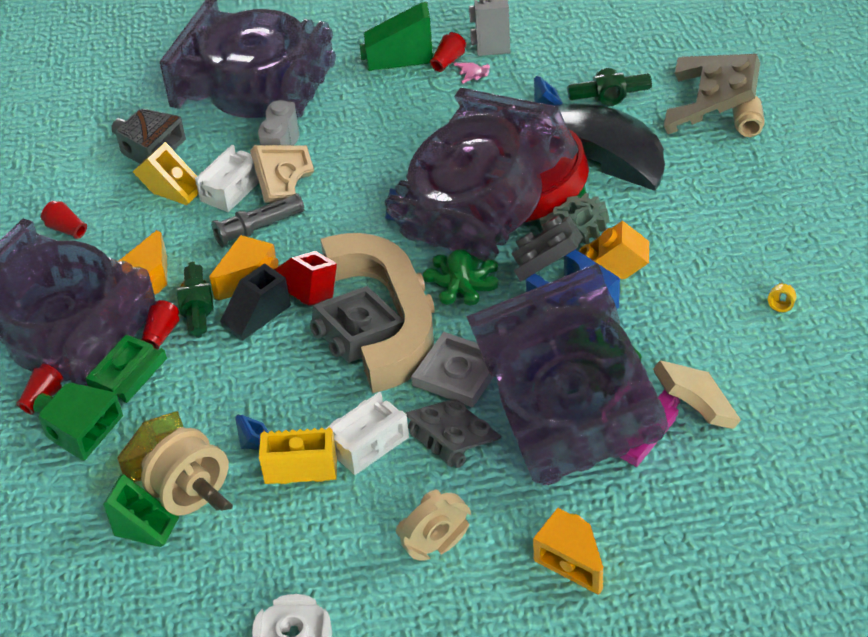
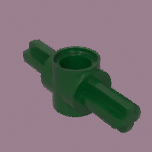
M605 68L593 76V81L570 84L567 87V93L571 101L595 97L596 102L601 101L606 106H614L626 98V93L652 88V79L650 74L624 77L623 72L618 73L615 69Z
M189 262V266L184 268V282L180 287H177V300L181 316L187 319L189 335H195L196 338H200L203 333L207 332L206 317H208L211 311H214L210 283L203 280L202 266L195 265V262Z

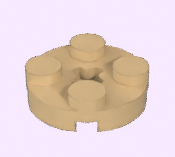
M432 490L426 493L421 500V504L397 525L396 533L400 537L401 545L413 559L419 561L429 560L431 558L427 555L428 553L438 550L440 554H443L460 541L469 527L466 516L467 514L471 515V510L457 494H441L439 490Z

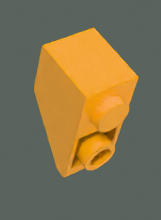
M623 220L614 227L606 229L601 236L590 244L583 245L578 250L620 279L628 278L649 264V241Z

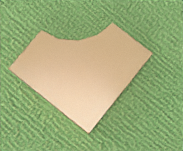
M254 145L250 150L265 203H273L296 194L295 186L297 181L311 176L314 172L310 154L305 145Z
M662 360L653 368L654 373L667 393L691 405L704 417L708 424L734 429L741 421L709 372Z

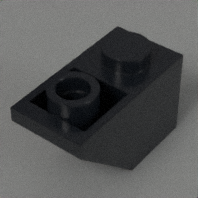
M265 263L242 278L220 320L221 326L243 341L289 308L291 303L286 278Z

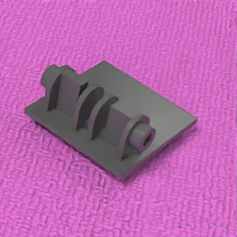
M448 400L405 412L411 420L408 425L410 434L423 443L426 448L431 449L432 453L439 455L450 467L455 466L459 468L465 463V450L499 440L502 437L486 421L479 419L466 409L463 403L457 400Z

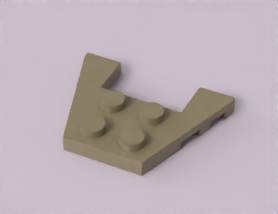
M736 54L678 57L675 68L678 82L700 76L701 79L696 103L667 109L664 121L667 134L677 132L676 126L691 121L693 125L702 121L704 114L716 109L721 113L755 99L760 69L758 55Z

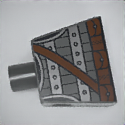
M140 109L128 120L117 118L112 124V132L117 136L122 154L139 164L164 142L175 150L186 140L182 119L177 115Z

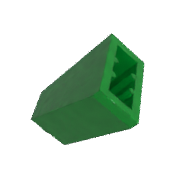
M421 2L363 32L365 43L359 44L361 61L367 60L368 71L430 64V60L433 58L427 2Z

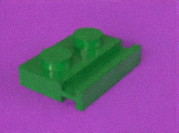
M126 334L86 377L87 385L115 392L118 397L122 398L123 402L128 403L167 359L165 349L160 348L157 350L153 348L152 344Z

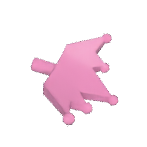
M454 63V66L462 69L459 72L460 75L466 74L464 80L461 81L462 84L472 79L478 80L481 77H487L489 74V64L479 66L475 63Z

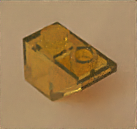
M178 411L144 421L117 457L122 474L134 482L142 481L141 474L143 468L141 463L143 458L165 437L172 434L176 429L183 427Z

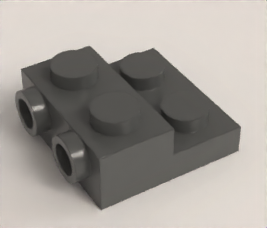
M558 215L543 225L545 230L534 236L530 232L516 241L518 246L511 254L518 263L514 272L520 281L525 280L577 249L583 236L570 215L564 219H561Z
M368 286L313 305L310 329L315 338H324L328 342L330 352L334 357L342 356L350 363L362 358V346L377 343L397 334L402 328L404 320Z

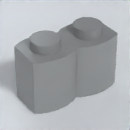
M278 100L273 101L268 106L266 120L262 122L258 129L260 145L296 144L299 139V127L294 102Z

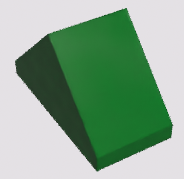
M124 474L119 476L103 503L114 536L157 547L165 545L179 519L178 515L169 513L160 501Z

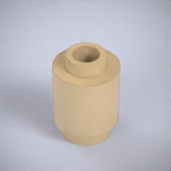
M756 96L755 99L732 108L735 128L741 135L754 137L762 131L765 119L762 102L759 97Z

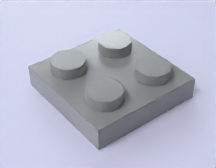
M443 332L411 376L412 386L474 407L503 364L504 352Z

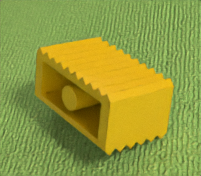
M321 427L319 430L316 428L309 430L307 428L304 431L292 429L290 432L287 430L283 432L278 430L275 433L272 430L269 433L263 431L260 434L259 461L264 484L336 480L337 454L333 430L330 427L326 430Z

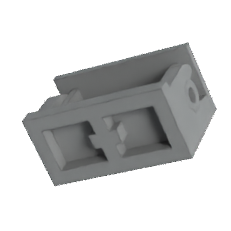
M474 0V5L469 6L470 22H475V28L470 29L471 45H477L478 56L510 53L508 0H480V2Z

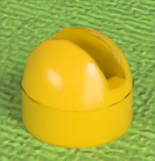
M783 283L775 285L768 295L769 306L777 312L790 311L796 301L795 289L791 285ZM782 293L787 295L786 301L780 300Z

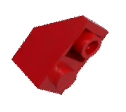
M317 251L292 257L274 269L286 278L288 292L303 304L315 305L321 301L333 298L337 263Z

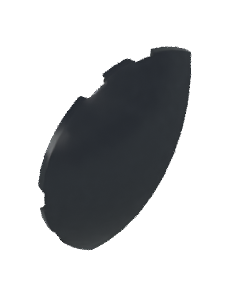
M574 103L543 107L519 116L498 132L500 134L511 128L533 123L561 125L573 131L580 138L586 158L600 162L602 173L654 191L658 188L664 175V149L657 135L637 118L610 107Z

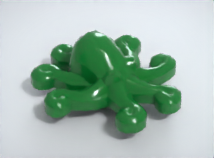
M457 249L448 257L443 254L434 256L432 259L433 266L440 268L442 274L436 269L429 268L423 272V279L425 282H435L442 287L448 288L447 291L440 292V303L445 305L454 303L457 293L460 292L464 295V303L471 306L477 304L480 300L477 291H492L498 288L499 280L494 276L487 277L489 273L497 272L498 263L492 259L486 260L487 254L483 250H475L470 254L463 249Z

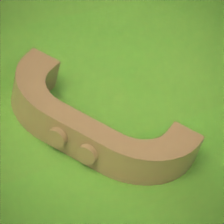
M346 233L321 238L323 255L337 263L335 281L357 276L371 277L381 281L387 287L398 315L404 320L402 328L393 337L361 347L364 372L372 393L394 388L410 380L434 346L432 313H435L431 295H425L424 293L425 283L422 274L415 272L409 257L398 245L385 238L364 233Z

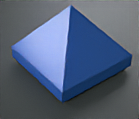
M540 76L534 78V105L548 107L563 104L553 86Z
M238 414L235 420L241 449L259 450L260 434L263 431L269 433L267 428L260 421Z

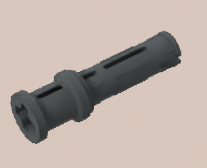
M296 193L247 213L245 211H238L234 217L223 221L214 220L211 223L212 230L218 244L224 247L228 244V241L239 238L240 235L250 237L253 231L260 227L304 212V203L300 195Z

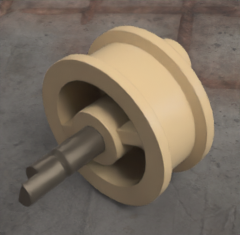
M180 427L160 441L143 458L141 463L143 468L141 474L142 485L150 495L160 498L162 506L173 515H187L197 511L207 503L215 510L233 509V505L218 492L228 473V457L219 447L210 445L208 438L200 430Z

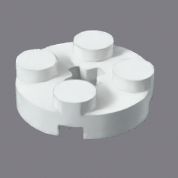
M301 594L284 595L273 600V606L269 607L265 612L262 609L257 614L252 627L253 637H287V635H283V632H289L291 626H297L300 632L294 637H332L331 621L326 609L324 608L323 610L322 607L318 606L315 599Z

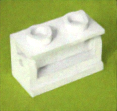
M234 145L226 149L195 178L200 201L228 213L259 184L251 154L245 151H238L236 153Z
M378 392L368 400L362 401L352 411L334 420L328 426L333 430L337 460L354 475L409 438L407 414L398 410L390 402H383L381 392Z

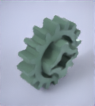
M585 193L581 198H578V196L568 197L564 204L554 207L553 213L540 218L542 231H544L543 225L552 218L559 215L561 219H564L570 215L583 236L580 243L583 242L585 244H590L589 238L591 237L597 239L600 236L599 231H605L607 223H610L605 202H600L598 196L590 199L588 193Z

